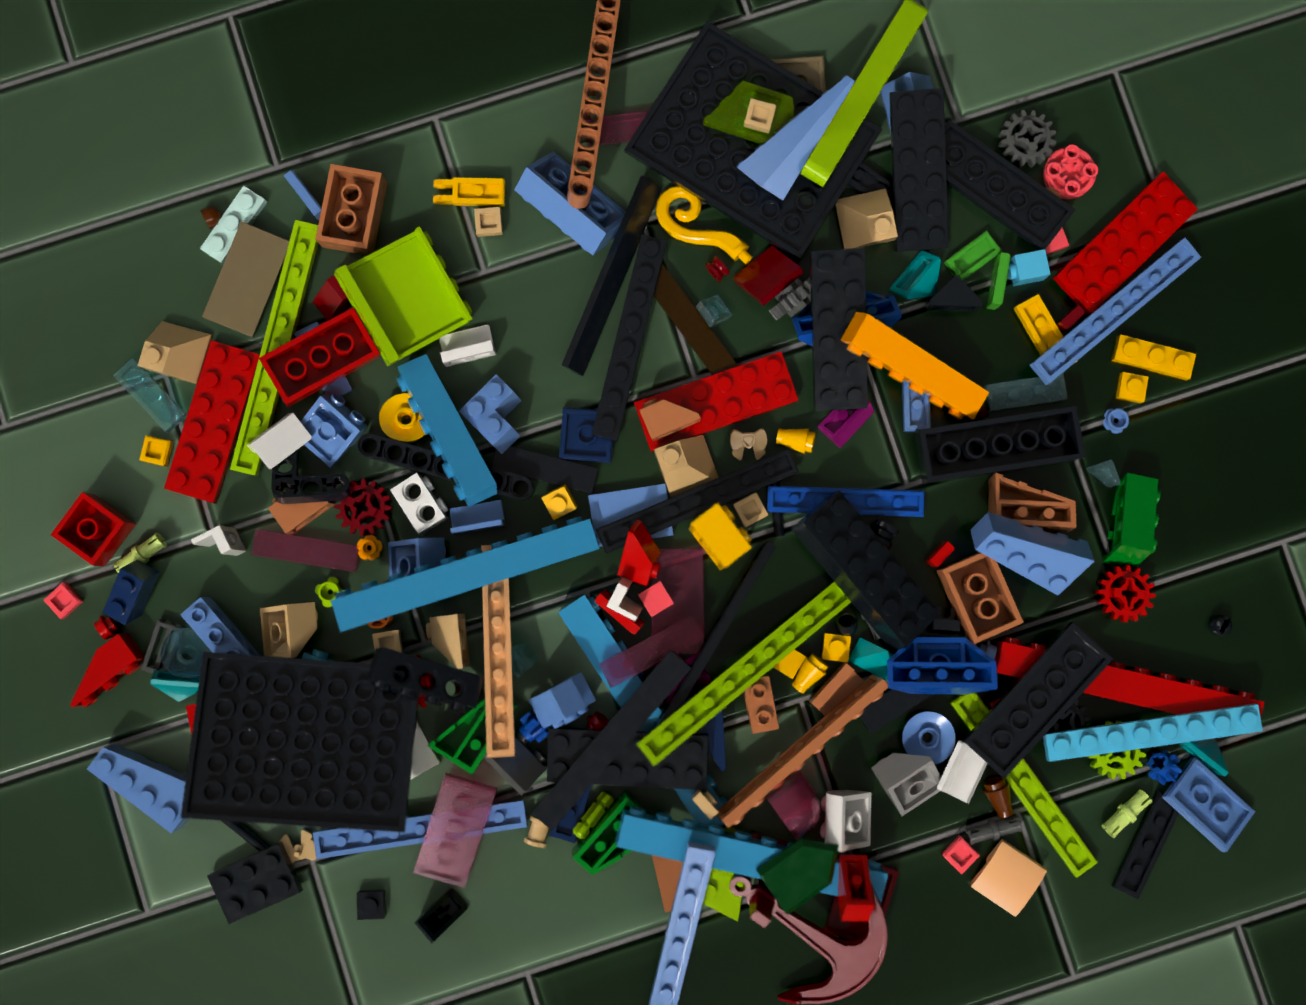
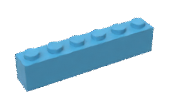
M425 354L397 366L399 377L396 378L402 392L407 391L410 398L407 399L413 413H419L421 417L419 424L425 435L430 434L433 440L430 444L435 455H441L445 463L442 464L447 478L453 477L456 483L453 487L460 501L464 499L467 506L470 507L497 494L496 482L428 356Z

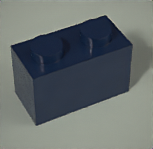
M135 560L120 568L102 613L124 625L142 616L160 572L139 560Z

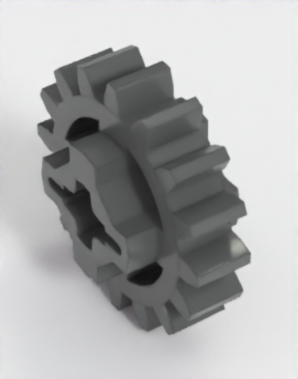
M1022 110L1019 117L1016 114H1012L1009 121H1005L1002 128L1004 130H1001L998 137L1003 139L998 146L1001 148L1005 147L1006 149L1002 156L1010 155V163L1012 164L1017 160L1019 161L1020 168L1026 162H1028L1030 168L1036 164V161L1039 164L1043 163L1045 157L1051 155L1053 152L1051 148L1056 144V141L1051 139L1056 134V131L1049 130L1052 121L1045 123L1043 121L1045 118L1044 114L1039 118L1035 117V110H1032L1029 115L1026 114L1025 110ZM1018 126L1017 133L1011 136L1012 130ZM1043 142L1041 150L1036 152L1038 149L1037 145Z
M798 277L774 297L778 303L769 312L775 320H778L786 313L791 318L811 302L810 277L804 282Z

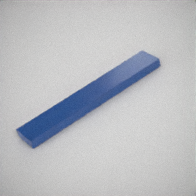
M767 486V512L809 513L826 497L840 490L859 515L924 517V491Z

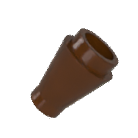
M994 776L985 780L983 792L993 805L998 817L1006 818L1011 816L1014 811L1011 803L1009 782L1005 781L1002 776Z

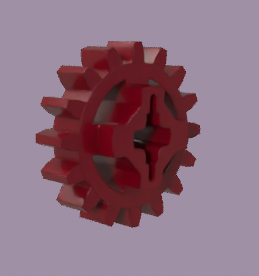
M366 479L361 480V485L353 480L351 481L350 495L346 499L341 500L340 504L334 505V508L339 509L341 512L335 517L336 519H344L341 524L342 528L351 526L349 533L355 534L359 529L360 536H365L367 530L374 535L376 534L375 527L384 529L385 526L382 521L391 519L386 513L393 510V507L387 505V502L392 498L391 496H383L386 488L380 487L377 489L378 483L372 481L368 486ZM363 491L361 496L352 497L355 493ZM376 496L380 502V509L377 508L375 503ZM365 504L369 507L368 511H362L359 505ZM347 506L351 509V518L348 515ZM371 517L376 518L373 522L366 525H362L363 523H365L366 519H369Z

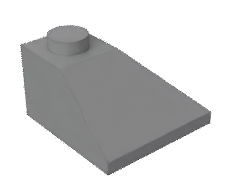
M892 753L871 767L879 783L901 816H904L940 792L937 786L941 777L930 756Z

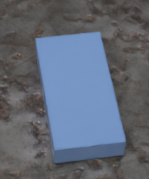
M290 170L284 177L319 221L322 207L294 171Z

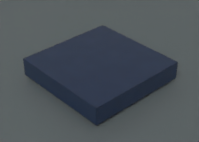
M563 407L559 459L611 463L613 441L592 436L598 410Z

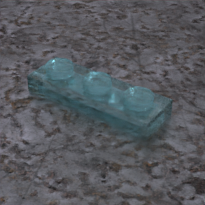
M131 358L113 376L165 432L169 433L187 417V414L145 369L137 366L138 361Z
M1063 373L1048 385H1045L1039 377L984 386V389L989 392L986 397L989 412L1068 399Z

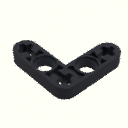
M299 449L272 468L271 489L275 500L280 504L340 501L346 499L351 493L349 479L343 474L298 476ZM283 464L292 465V469L289 472L282 473L278 471L279 467ZM316 484L319 486L315 493L308 494L304 491L308 485ZM323 484H327V492H325ZM337 484H342L340 490L336 491ZM297 486L299 487V494L296 493ZM285 487H288V488H289V489L286 491V494H281V492L283 491V488H285Z

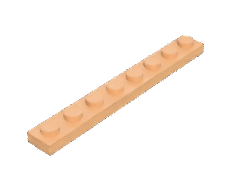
M481 546L482 552L492 550V546ZM509 578L482 586L487 758L512 757L515 755Z

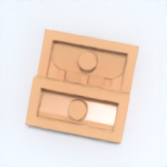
M1001 839L986 857V864L971 881V887L1016 917L1038 888L1047 872V868Z

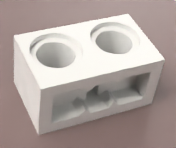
M415 473L390 489L417 533L424 535L448 519L445 513L448 511V508L441 497L436 499L431 490L435 488L427 476L422 477L420 474ZM419 485L421 494L419 497L412 499L409 496V490L412 486ZM427 507H433L435 516L432 520L426 521L423 518V511Z

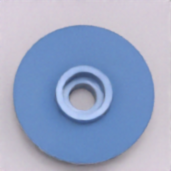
M931 711L920 712L911 717L904 726L902 743L907 754L930 756L934 764H939L950 756L955 747L956 736L954 728L949 720L939 713ZM926 732L931 734L929 742H924L922 738Z

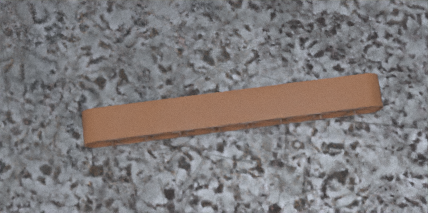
M597 0L567 192L568 203L576 209L586 207L591 199L620 0ZM594 73L601 74L602 76H595ZM590 96H595L598 99H591ZM587 119H591V120H594L595 122H594V123H589V122H587L586 120H587ZM587 142L590 143L592 146L586 147L581 143ZM585 166L589 170L583 171L580 170L578 167ZM582 190L585 192V194L579 195L576 194L574 191Z

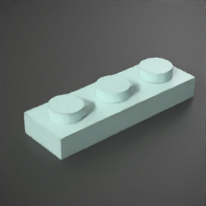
M243 186L200 249L224 264L240 222L252 225L267 204V201Z

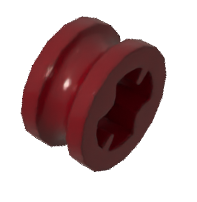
M714 256L712 263L707 262L705 267L716 281L721 282L722 276H728L730 273L724 263Z

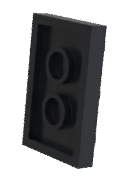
M282 841L207 875L228 924L290 898L303 890Z

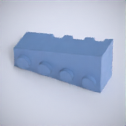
M987 512L971 529L975 550L1056 595L1064 591L1095 561L1088 541L1068 539L1067 535L1058 532L1056 535L1044 532L1043 528L1034 525L1032 527L1020 525V521Z
M116 744L103 747L87 770L170 833L182 829L189 820L188 818H180L186 774L170 769L169 766L146 759L147 757Z

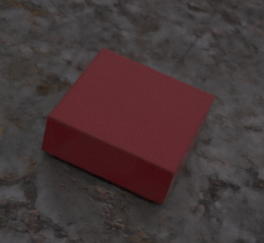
M1080 305L1073 308L1056 324L1061 333L1069 329L1085 314L1084 309Z

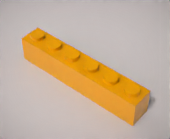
M856 312L841 338V341L848 345V351L860 357L862 354L869 358L867 362L880 370L883 367L889 370L888 376L901 383L903 380L908 382L910 390L919 395L925 393L930 396L929 402L940 408L944 405L950 409L948 414L959 420H962L963 417L974 420L989 394L987 390L869 314Z

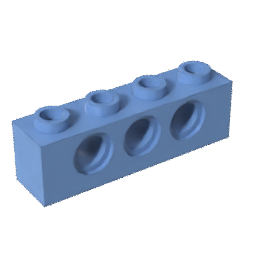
M200 597L180 614L213 653L261 656L211 597Z

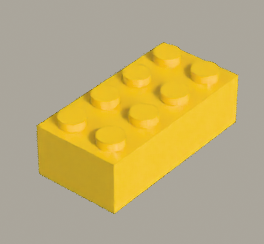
M717 503L690 524L689 530L719 570H722L752 548L749 545L752 539L742 527L738 530L732 523L735 517L725 505L721 508Z

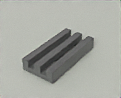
M161 619L157 620L140 670L152 674L154 670L171 671L185 627L177 626ZM163 628H167L158 652L157 659L155 661L154 667L152 668L150 667V665L154 657ZM175 631L163 668L160 670L172 633Z

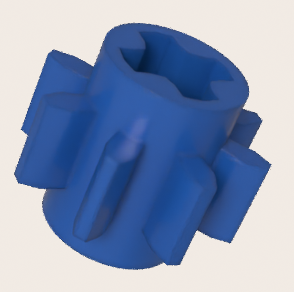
M531 710L519 719L522 724L518 729L528 742L531 743L536 739L540 743L548 736L546 729L550 726L542 728L536 714H533Z
M1163 749L1162 753H1152L1149 762L1145 763L1151 769L1148 772V776L1153 780L1157 779L1162 785H1165L1166 781L1176 782L1179 773L1183 771L1176 765L1180 762V759L1176 755H1171L1165 749Z

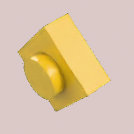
M1127 372L1120 373L1115 399L1136 403L1145 402L1149 377Z
M566 484L541 497L553 521L576 510L578 507Z
M824 633L821 659L848 663L851 636Z

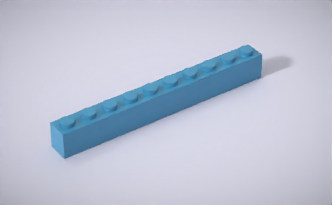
M579 516L567 520L568 526L559 529L557 524L541 528L543 534L533 536L532 532L516 536L518 541L508 544L507 540L491 544L492 550L482 552L481 548L466 552L467 557L457 560L456 556L440 560L441 566L431 568L430 564L414 568L415 574L406 577L404 572L388 576L389 582L378 585L377 580L361 585L362 591L352 593L351 589L334 593L336 599L331 600V604L340 632L598 550L599 546L591 520L583 521L582 517Z
M583 595L558 613L622 708L643 683L641 678L645 675L637 663L632 665L627 658L630 652L621 640L617 643L612 633L615 632V629L607 618L602 620L598 614L601 608L595 602L594 597L592 596L588 599L586 595ZM658 706L638 731L651 732L658 727L656 722L665 707L661 709ZM709 773L707 790L718 801V804L715 806L719 809L728 800L725 796L719 798L714 790L718 786ZM674 789L693 819L699 822L698 826L709 828L711 824L723 825L716 815L710 820L692 800V795L697 790Z
M630 807V810L623 809L615 839L616 846L619 848L682 862L687 842L715 846V855L711 868L758 879L762 878L756 869L793 844V842H788L787 846L777 844L776 839L762 836L761 840L751 838L750 833L736 830L735 834L725 832V828L711 824L709 828L698 826L699 822L691 819H683V822L672 820L673 817L665 813H657L654 816L646 814V810L638 807ZM839 857L836 858L832 884L820 891L821 893L838 896ZM868 860L871 885H873L881 903L888 874L881 867L880 863Z

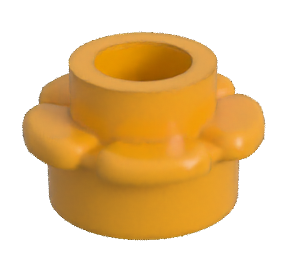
M366 535L364 539L361 538L357 543L358 555L363 560H376L383 549L382 542L377 540L376 536ZM369 545L372 547L371 550L367 549Z

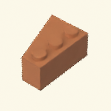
M996 472L988 480L989 513L1020 521V525L1032 527L1033 525L1041 527L1044 532L1068 534L1076 528V501L1046 490L1035 489L1021 481L1010 480Z

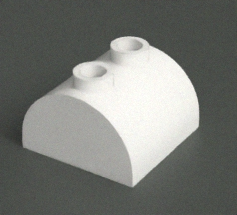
M856 790L827 791L821 800V808L825 812V822L821 825L820 834L822 838H825V843L838 844L839 852L870 846L871 792Z

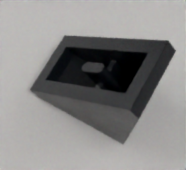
M956 275L925 305V310L978 311L983 306V301Z
M450 888L420 914L414 923L432 944L468 907L455 891Z

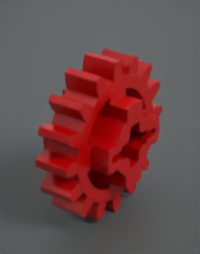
M1123 565L1122 569L1119 566L1113 567V573L1105 571L1103 574L1106 580L1097 581L1102 588L1095 590L1096 594L1101 595V599H1098L1096 603L1105 605L1102 613L1111 612L1110 619L1117 620L1120 618V622H1128L1129 618L1131 621H1138L1137 614L1140 616L1148 615L1145 607L1153 608L1154 605L1149 602V598L1156 597V594L1150 593L1149 590L1155 586L1154 583L1146 582L1149 575H1139L1141 572L1139 567L1131 571L1130 565ZM1117 579V584L1110 588L1112 583ZM1122 591L1129 592V596H1122ZM1110 598L1116 603V607L1112 604ZM1138 600H1140V602L1138 603V605L1134 608V604H1135Z

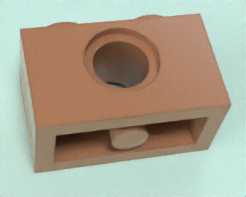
M766 674L743 692L750 730L753 734L779 729L770 678Z

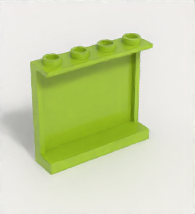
M420 226L414 232L348 266H341L334 273L387 367L472 320V310L465 300H461L457 293L459 292V287L452 277H448L444 270L446 269V264L439 254H435L431 247L433 245L431 237L426 231L423 232Z

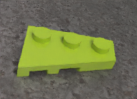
M726 825L724 826L725 832L735 834V831L738 830L732 826L729 828ZM711 868L703 904L738 921L742 897L734 895L730 890V879L735 873ZM736 883L737 886L743 887L744 883Z

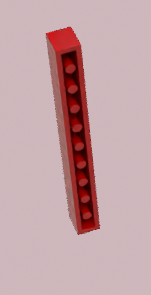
M1009 637L1005 638V642L996 641L997 651L994 660L996 661L997 673L1020 678L1047 646L1031 643V648L1021 646V640ZM1113 661L1108 664L1083 692L1176 715L1258 704L1260 717H1262L1264 701L1255 700V694L1238 691V695L1228 693L1229 688L1212 685V689L1202 687L1203 682L1186 679V683L1176 681L1177 676L1161 673L1160 677L1150 675L1151 670L1135 667L1133 672L1125 670V664Z

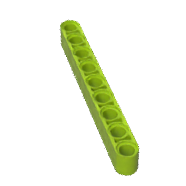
M905 0L804 165L800 173L801 175L824 187L929 11L928 8L914 0Z

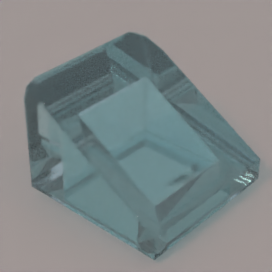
M1112 460L1086 468L1087 471L1108 488L1121 483Z

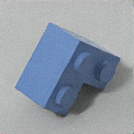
M495 375L459 412L501 454L520 437L504 418L521 402V399L499 376Z
M582 672L529 699L542 728L553 725L554 729L579 718L581 714L589 710L587 705L596 701Z

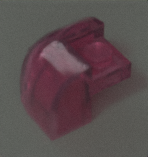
M801 771L793 777L789 774L779 788L766 796L796 840L809 833L818 823L821 815V803L816 792Z

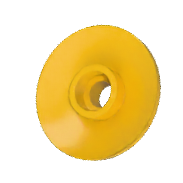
M408 393L397 394L389 398L383 404L379 414V422L383 432L390 439L403 443L416 441L425 435L419 424V420H421L419 413H413L407 399L410 396ZM405 418L411 419L409 424L402 423Z

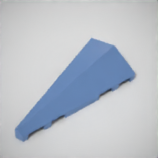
M847 75L843 76L842 80L834 87L826 90L811 106L803 109L780 128L765 144L760 145L748 158L739 162L737 168L762 188L784 200L855 81Z

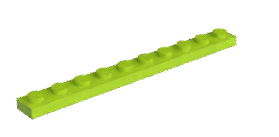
M299 220L294 222L259 357L294 339V333L297 329L319 244L315 240L318 228L316 224ZM258 360L230 470L254 476L259 475L262 460L257 453H253L247 444L271 427L279 398V392L260 360Z
M835 582L831 583L639 741L637 746L653 766L659 763L850 604L851 601Z

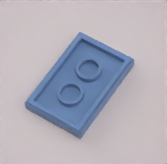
M666 484L588 495L592 525L598 546L602 547V543L596 529L667 500ZM672 526L650 536L652 539L673 536Z
M1191 757L1183 767V771L1179 773L1176 782H1172L1162 798L1221 852H1227L1256 811L1199 759Z

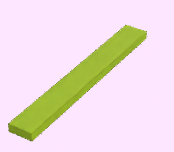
M977 693L960 694L950 701V704L970 732L989 712ZM1023 758L1005 778V781L1009 782L1010 788L1074 877L1078 878L1096 865L1098 861Z

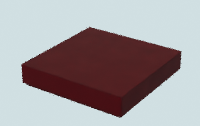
M770 246L736 274L733 279L739 287L764 306L801 276L803 271L799 265L774 246Z

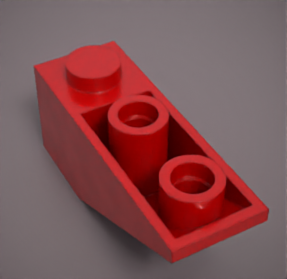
M118 633L96 650L70 704L72 708L80 706L86 708L99 699L97 695L103 690L107 692L120 683L119 678L125 674L130 675L141 667L139 663L144 660L145 655L129 633Z

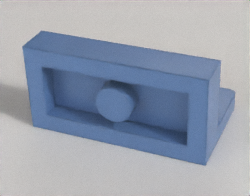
M502 500L474 504L470 507L463 506L449 509L452 522L450 531L454 535L506 526Z

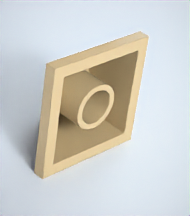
M886 189L841 198L836 202L835 206L844 249L862 248L897 239L898 235L893 210Z
M162 321L145 340L137 366L154 373L197 384L213 335Z
M703 435L679 440L654 449L670 498L719 478Z
M315 602L260 608L264 656L297 657L317 629L318 613L315 609Z
M465 614L430 617V623L426 624L427 638L432 639V644L457 669L470 666Z

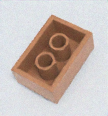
M330 164L315 238L323 248L367 256L374 252L388 184L384 175L380 172Z
M978 552L936 570L950 604L956 611L957 620H960L961 629L965 637L973 644L1024 623L997 561Z

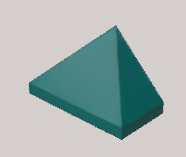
M921 250L889 290L908 300L935 296L941 259L938 256Z
M859 637L848 661L883 678L887 682V660L894 654Z
M154 670L150 684L180 702L198 693L200 674Z
M1215 738L1177 743L1193 757L1199 759L1213 773L1224 777L1229 773Z

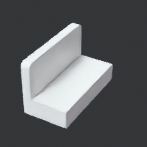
M489 325L447 334L439 339L442 348L440 354L442 362L446 367L496 355Z
M289 413L249 442L247 446L253 453H257L269 469H272L311 440L312 436L295 414Z
M219 525L191 539L193 545L210 547L217 544L220 553L225 555L238 556L246 552L236 528Z
M622 577L607 607L636 621L644 605L626 596L633 581Z
M959 740L937 789L969 804L987 763L968 745Z

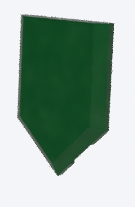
M800 838L756 869L786 915L832 884L838 844Z

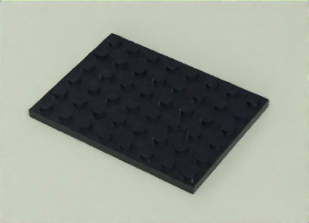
M707 21L624 151L629 156L800 261L880 135L882 128L865 118L824 187L799 173L784 200L778 198L739 170L737 165L754 153L756 148L771 139L780 128L803 109L817 101L823 92ZM751 98L776 105L769 134L743 127Z
M203 652L180 818L405 832L419 695H416L415 698H409L399 695L400 690L390 687L389 691L374 688L373 682L366 681L371 666L368 663ZM396 667L394 670V676L398 681H402L405 676L404 670L401 667Z

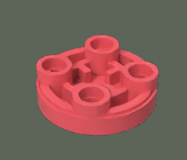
M1069 145L1055 151L1047 159L1043 168V180L1046 187L1054 188L1059 192L1062 199H1075L1084 195L1092 187L1098 174V167L1091 156L1076 145Z

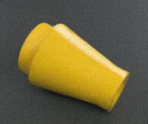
M778 429L776 444L786 446L803 454L806 452L812 453L816 432H811L810 429Z
M812 653L809 658H805L795 680L791 683L792 686L804 694L808 688L827 674L825 671L829 666Z

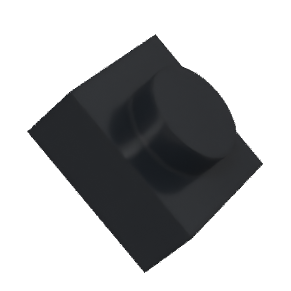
M385 890L357 892V920L384 919L386 917Z

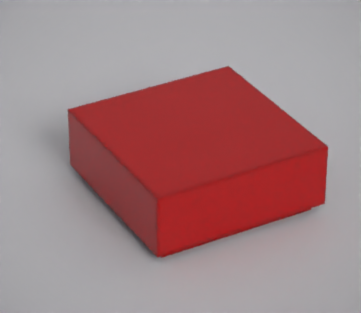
M948 541L943 542L925 562L931 567H939L955 550V547Z

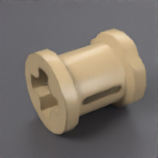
M531 815L530 830L523 842L531 846L546 848V837L549 828L536 816Z

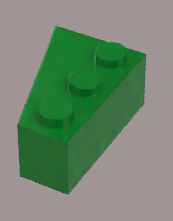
M1126 473L1117 483L1111 514L1115 516L1114 532L1108 531L1107 539L1112 540L1110 552L1108 555L1103 556L1102 563L1119 567L1130 565L1133 570L1151 553H1154L1157 547V538L1154 537V533L1159 521L1156 506L1161 496V491L1158 489V479Z
M485 699L475 709L470 710L427 745L471 775L477 771L484 760L483 756L487 753ZM513 700V713L515 712V710H516L517 707L519 706V704H518L517 702H515L514 700Z
M625 790L607 809L593 829L590 828L591 832L587 838L581 839L572 849V858L592 876L633 851L616 846L615 839L623 809L630 810V807H638L646 810V814L652 815Z

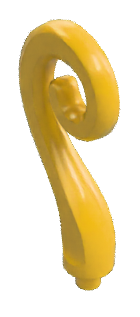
M678 185L670 187L660 194L656 204V216L661 227L670 236L691 244L719 247L734 261L740 258L745 264L749 263L753 258L747 252L749 246L741 238L730 232L687 229L678 225L671 218L669 206L672 201L677 198H685L691 204L690 209L686 211L677 209L675 217L682 222L695 220L701 211L702 203L699 198Z

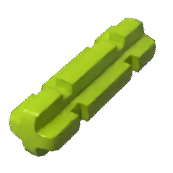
M604 791L596 798L597 803H592L582 816V822H578L573 828L572 832L575 836L582 840L587 838L591 832L589 829H593L606 813L605 808L609 809L613 804L614 799L610 794Z

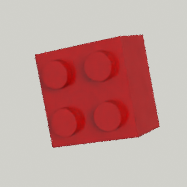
M82 492L53 530L51 536L92 566H106L136 523L97 495Z

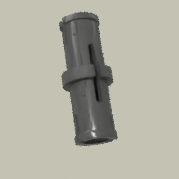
M1018 815L996 821L990 819L985 824L965 828L967 839H970L968 840L969 844L973 845L974 843L989 839L996 841L1000 840L1001 836L1022 832L1021 822L1017 821L1019 820Z

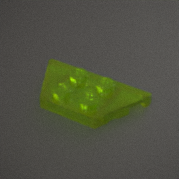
M742 81L734 89L733 93L723 99L719 106L704 118L703 125L763 145L780 128L794 118L793 97ZM751 98L776 105L769 134L743 127Z

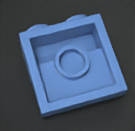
M328 392L318 398L301 420V423L312 436L311 440L304 445L327 466L332 468L349 447L356 443L368 426L364 423L365 418L361 413L355 410L351 412L344 405L345 399L341 395Z

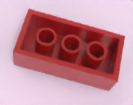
M351 308L259 357V360L286 406L290 407L380 358V353L355 309Z

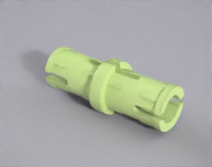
M155 533L142 544L133 546L131 552L114 562L113 565L117 568L115 570L119 573L120 568L135 560L146 564L152 555L167 546V543L164 541L165 539L159 533Z
M1139 789L1124 805L1120 804L1117 807L1118 811L1101 825L1102 828L1112 838H1115L1130 822L1134 823L1137 820L1136 816L1152 803L1151 798H1148L1149 796Z

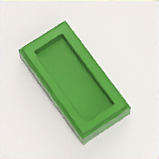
M986 231L944 263L954 276L958 275L962 280H965L999 255L1002 249Z
M1001 252L995 258L987 309L996 310L1003 304L1011 258L1008 253Z

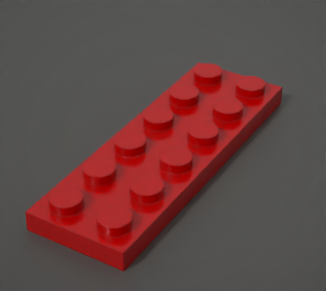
M1163 171L1085 245L1053 279L1077 305L1084 309V313L1088 316L1131 276L1198 208Z
M211 340L164 489L217 504L242 425L260 354Z
M780 351L636 401L634 404L650 451L653 452L654 449L670 443L696 437L798 402V397L784 357ZM657 398L658 402L666 400L699 413L701 421L653 442L639 410L644 408V403Z

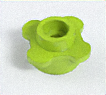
M329 577L327 582L318 584L315 587V593L322 600L324 607H332L331 600L336 599L334 593L343 591L336 577ZM330 589L333 591L331 595L328 593Z

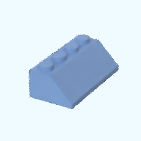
M552 151L526 167L514 190L526 202H529L538 209L545 218L550 219L563 233L575 240L582 249L594 255L603 249L617 234L626 211L594 184L589 204L582 209L572 207L567 201L571 165ZM582 190L574 191L576 194L579 195L585 194V192Z

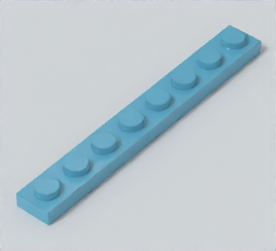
M1248 704L1050 732L1043 736L1046 760L1050 762L1262 732L1263 729L1258 704Z

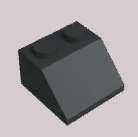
M517 730L516 732L514 731V756L487 758L486 753L483 757L522 796L547 769V764L545 763L547 757L539 749L534 751L527 744L528 741L521 732Z

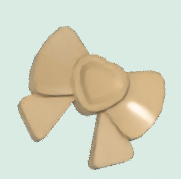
M761 428L755 432L744 433L737 429L732 430L730 435V443L733 449L732 455L741 461L744 447L749 449L753 446L756 460H759L766 453L764 450L767 445L765 430Z
M303 829L301 831V844L295 846L288 833L279 841H282L291 864L294 861L305 858L316 860L314 839H312L313 833Z

